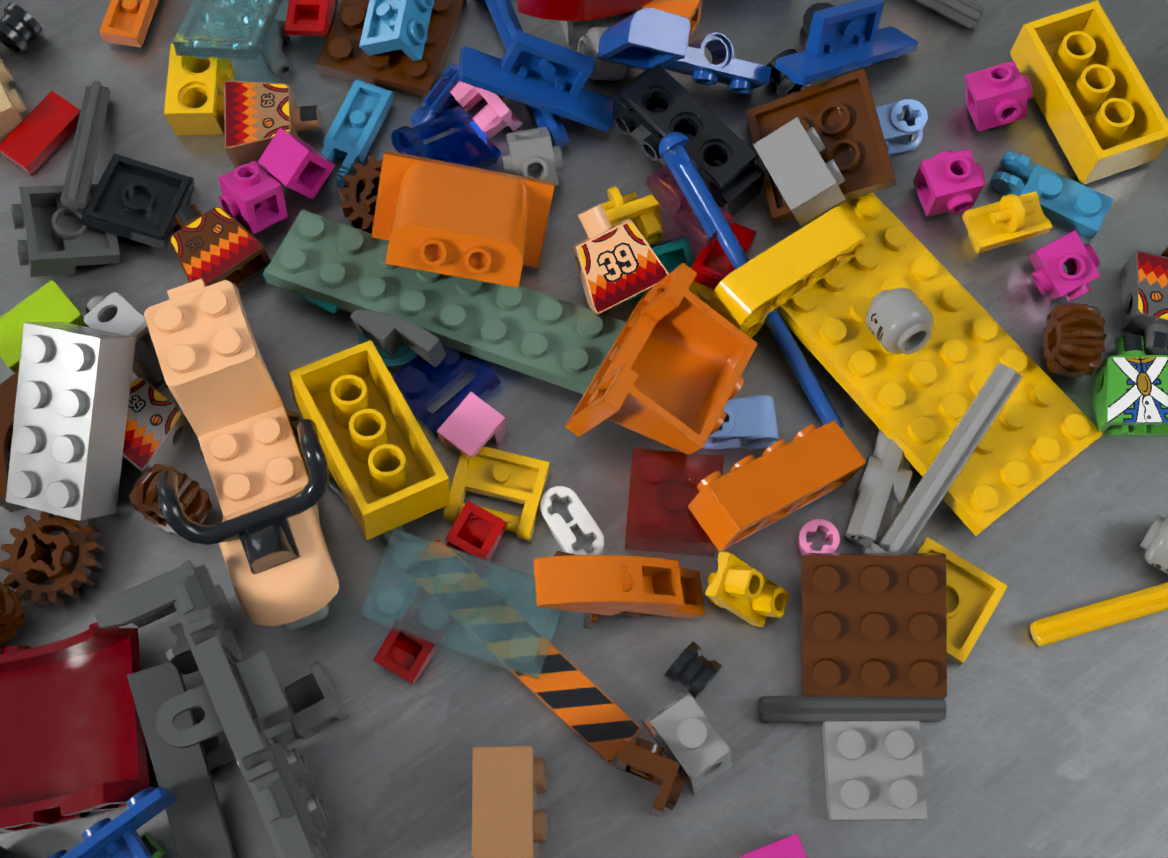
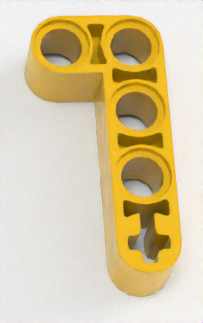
M837 206L728 274L715 288L709 306L752 338L760 330L770 312L849 262L864 249L870 238L841 206Z

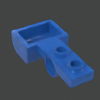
M653 8L641 9L606 29L600 37L597 59L646 70L649 67L653 69L659 64L665 70L693 76L692 81L695 83L715 85L718 82L729 85L730 91L740 94H750L753 92V89L769 84L772 68L734 58L732 42L722 33H710L688 45L690 21L684 16ZM705 47L712 55V63L708 62L705 57Z

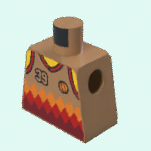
M224 81L225 150L235 169L254 160L258 162L279 128L298 138L301 131L321 130V117L318 105L298 107L289 85L283 83Z

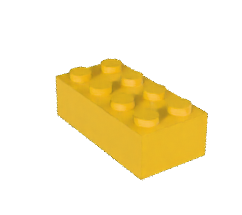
M1098 0L1022 26L1010 51V55L1021 75L1029 77L1033 97L1081 184L1085 185L1154 161L1159 157L1168 145V120Z
M372 340L288 372L293 400L303 420L311 419L315 422L328 468L366 541L449 505V477Z

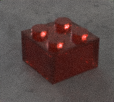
M633 448L625 549L714 557L717 549L687 506L700 492L697 485L704 478L716 471H720L723 475L724 456L698 453L687 455L682 452Z

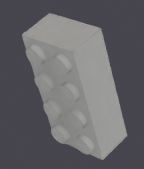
M24 322L6 502L78 521L116 513L136 337L65 322Z

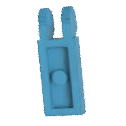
M357 79L353 82L322 142L323 149L320 153L334 165L336 156L344 159L336 178V186L338 188H347L343 176L345 174L355 176L356 171L353 164L355 162L362 164L395 100L393 91Z
M1009 151L1003 155L1000 164L1008 173L999 171L993 174L989 183L994 188L993 190L1001 192L1003 195L1015 194L1017 196L1036 191L1046 218L1073 231L1076 230L1077 233L1088 238H1094L1114 200L1113 198L1039 164L1035 166L1031 158L1020 155L1015 151ZM1021 179L1027 181L1025 185H1024V183L1022 182Z

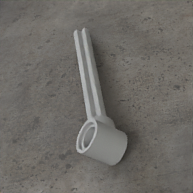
M1000 362L997 363L880 543L876 544L872 541L870 545L866 544L859 553L908 552L1023 376L1014 369Z

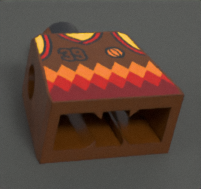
M188 204L177 211L175 220L182 229L172 234L169 240L189 283L202 278L206 286L226 280L234 283L239 289L263 273L264 269L270 264L271 260L263 245L221 207H214L205 214H202L196 205Z

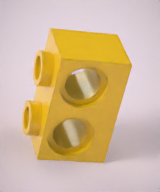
M219 43L171 44L164 115L176 135L224 134V81H234V68L231 59H226Z

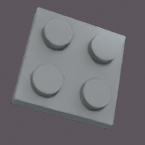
M826 721L822 723L828 821L928 819L920 721Z

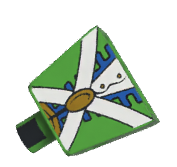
M1138 334L1123 335L1116 338V355L1107 357L1094 373L1091 421L1097 427V431L1103 433L1101 437L1168 436V355H1145L1143 338Z

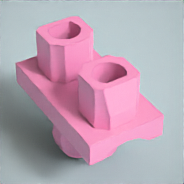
M461 81L450 91L467 112L481 99L484 98L488 104L472 119L489 138L496 135L507 125L515 132L523 124L502 100L505 98L504 96L476 88Z

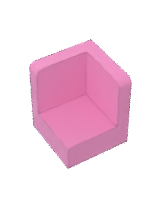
M473 392L468 394L437 430L442 445L447 449L453 445L468 458L475 457L489 439L498 444L508 433L505 417Z

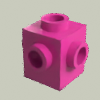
M1014 61L965 75L966 107L978 132L1027 118V100L1033 97L1032 86L1027 75L1021 76Z
M970 149L955 153L953 151H944L931 159L921 161L913 184L926 217L946 212L959 214L969 210L975 204L985 185V175L981 165L975 163Z
M255 160L238 166L235 170L218 177L222 195L219 196L222 209L241 223L252 235L288 217L280 181L270 172L268 173Z
M1076 230L1028 254L1035 268V271L1031 272L1035 285L1043 295L1048 293L1051 299L1064 295L1067 301H1071L1092 290L1088 282L1101 276L1096 268L1100 266V261L1095 250L1089 243H1082ZM1063 264H1064V265L1067 267V269H1068V273H1067V274H1066V273L1064 272V270H1063Z

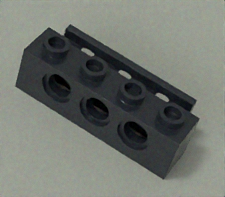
M659 64L653 69L647 68L613 96V120L618 129L625 135L631 134L641 144L643 151L653 161L659 160L669 170L671 177L676 183L677 181L665 160L659 154V144L665 135L672 132L683 133L689 138L690 142L685 146V149L726 220L732 218L761 193L765 172L754 163L758 154Z

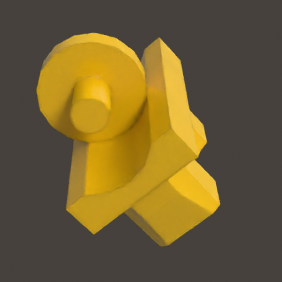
M616 186L607 188L608 201L601 204L611 225L625 219H630L649 245L663 239V226L661 222L662 202L658 193L638 199L635 192L621 196Z
M1036 191L1020 196L1015 194L1005 195L999 202L967 210L962 216L968 230V238L974 252L977 254L1047 234L1053 228L1050 220L1046 218L1042 211Z
M719 552L717 558L718 571L711 573L707 578L708 587L705 595L710 601L721 608L728 609L752 626L764 628L767 616L781 618L788 602L789 592L777 586L763 576L762 573L750 567L732 553Z

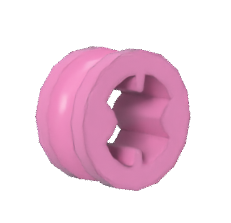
M825 519L808 521L802 527L798 537L800 553H836L840 544V535L837 528ZM816 531L826 533L825 541L830 539L831 546L823 545L821 551H815L811 549L813 542L807 543L806 536L814 537Z

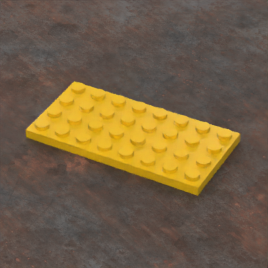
M874 193L843 202L839 206L869 236L868 244L849 262L777 309L788 328L888 439H892L902 449L904 457L922 477L997 363L1000 362L1023 376L943 497L945 503L971 532L977 536L1093 444L1103 433L1097 431L1095 424ZM896 288L910 289L932 313L934 317L931 329L932 335L926 345L920 350L911 354L889 353L867 328L866 314L870 308L871 301L878 293L884 290Z

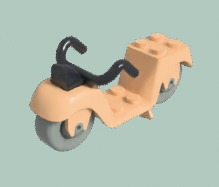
M201 278L167 291L170 300L148 307L145 310L144 317L165 382L198 437L200 443L198 451L200 455H204L222 510L223 519L221 523L214 525L197 524L190 520L184 513L179 501L178 476L175 472L169 470L163 471L158 477L157 496L164 519L176 535L191 543L203 545L219 543L236 596L252 623L273 627L282 625L287 630H297L326 618L329 613V602L338 593L339 579L330 558L319 522L318 500L326 491L329 470L316 424L311 419H304L297 426L301 450L309 470L308 474L291 426V422L299 418L298 412L285 409L282 398L257 347L241 302L238 287L226 280L206 286Z

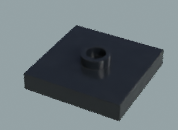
M114 153L81 216L83 225L165 250L177 225L175 215L180 208L187 204L194 189V178Z

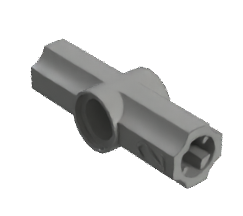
M881 430L878 432L873 453L868 456L867 463L861 472L862 480L858 481L856 492L859 494L844 536L852 541L853 544L864 547L866 544L870 545L872 541L876 544L880 543L893 523L896 508L900 507L905 497L913 472L912 469H909L911 464L904 457L902 449L892 439H888Z

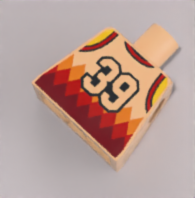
M601 203L578 214L588 238L574 244L572 251L588 306L593 313L598 315L653 287L669 274L630 219H625L611 225Z

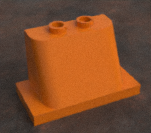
M385 150L371 237L389 240L385 264L519 288L523 265L539 268L555 185L554 182Z
M682 263L641 296L564 427L580 437L607 419L682 453L691 455L702 449L708 437L715 433L724 422L726 413L723 409L727 401L732 399L741 389L744 383L741 375L758 343L688 290L697 273L685 263Z

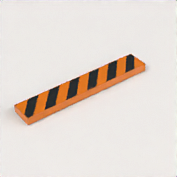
M438 538L406 570L408 576L608 764L620 753L623 742H630L641 729L639 725Z

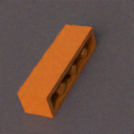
M835 420L819 428L815 424H811L796 434L793 441L787 443L784 439H781L769 446L762 453L761 457L755 459L752 454L738 461L730 469L731 472L722 475L720 471H716L704 478L697 485L700 492L687 507L718 551L721 552L845 485L867 462Z

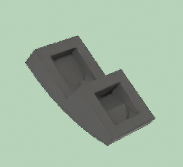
M355 310L350 316L359 333L368 340H372L373 344L391 357L402 345H405L434 368L447 356L439 338L409 321L385 313L367 310Z

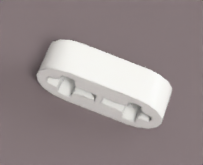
M555 486L548 489L540 500V513L544 523L562 550L575 555H603L604 536L577 494L565 486ZM558 499L562 504L570 502L568 514L572 520L571 522L566 523L559 513L550 514L553 510V500ZM578 529L585 539H590L591 537L595 539L592 543V553L587 554L583 549L577 552L574 550L577 546L576 537L573 534L574 530Z

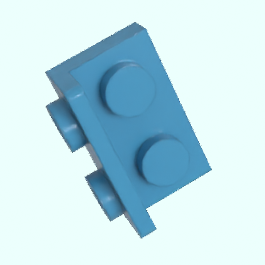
M369 0L359 47L368 56L402 49L412 61L421 60L427 40L434 0Z

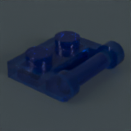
M460 106L449 108L443 112V116L415 127L403 126L395 129L391 134L392 144L399 153L481 169L496 164L502 153ZM447 131L452 132V134L430 143L424 144L423 142Z
M444 345L442 346L447 356L436 368L417 356L392 377L417 422L434 439L439 437L437 434L439 427L470 392L480 397L485 391L492 392L501 384L495 372L478 357ZM471 373L475 377L433 414L427 410L467 374Z

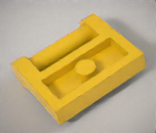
M484 446L473 458H468L461 452L449 492V505L445 506L443 519L453 523L456 521L466 504L464 499L467 491L524 505L522 515L518 516L485 507L481 508L506 521L508 524L505 531L517 533V538L531 541L540 508V500L543 496L551 468L550 462Z

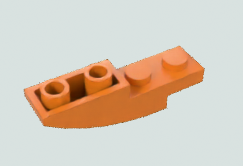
M569 555L539 557L533 560L537 607L609 616L623 611L684 619H695L705 615L700 571L680 568L678 560L623 555Z

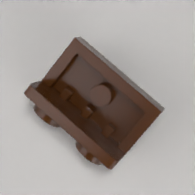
M637 737L634 744L624 741L617 758L616 769L660 786L651 814L660 817L664 807L673 810L685 778L676 775L680 763L662 756L664 748L646 739Z

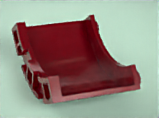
M98 622L90 624L89 629L80 634L34 648H31L29 645H13L1 649L0 834L86 818V812L103 810V812H112L127 807L126 803L129 799L149 787L146 740L127 675L141 671L138 628L112 627L101 629Z

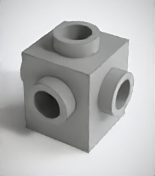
M547 127L506 134L510 155L502 156L505 173L554 182V185H559L557 171L564 170L561 150L559 146L552 147L551 136Z

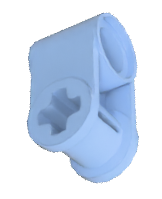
M904 99L899 102L876 107L889 156L913 151L920 145L923 138V128L928 119V113L923 104L913 99ZM905 110L904 118H901L902 112Z
M755 395L728 400L723 409L726 417L719 427L720 430L708 437L702 449L707 451L742 448L757 450L768 448L779 441L773 398L766 395Z

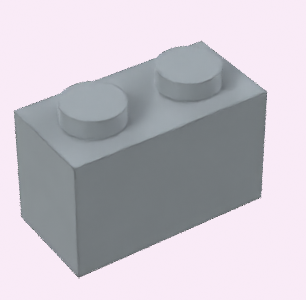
M798 117L753 144L800 226L846 200L838 186L845 182L839 168L833 159L827 163L824 162L819 152L826 148L814 127L805 130Z

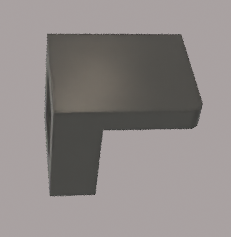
M319 661L310 665L313 673L293 682L284 689L294 711L291 721L297 734L307 739L350 717L327 667Z

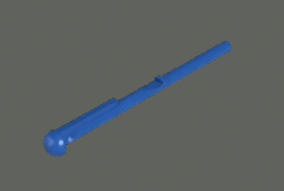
M672 132L665 135L659 144L661 158L665 160L709 238L713 234L716 236L733 268L736 270L747 263L749 259L685 149V146L690 142L689 138L680 132ZM776 308L767 315L764 321L823 425L835 420L840 428L843 427L844 424Z

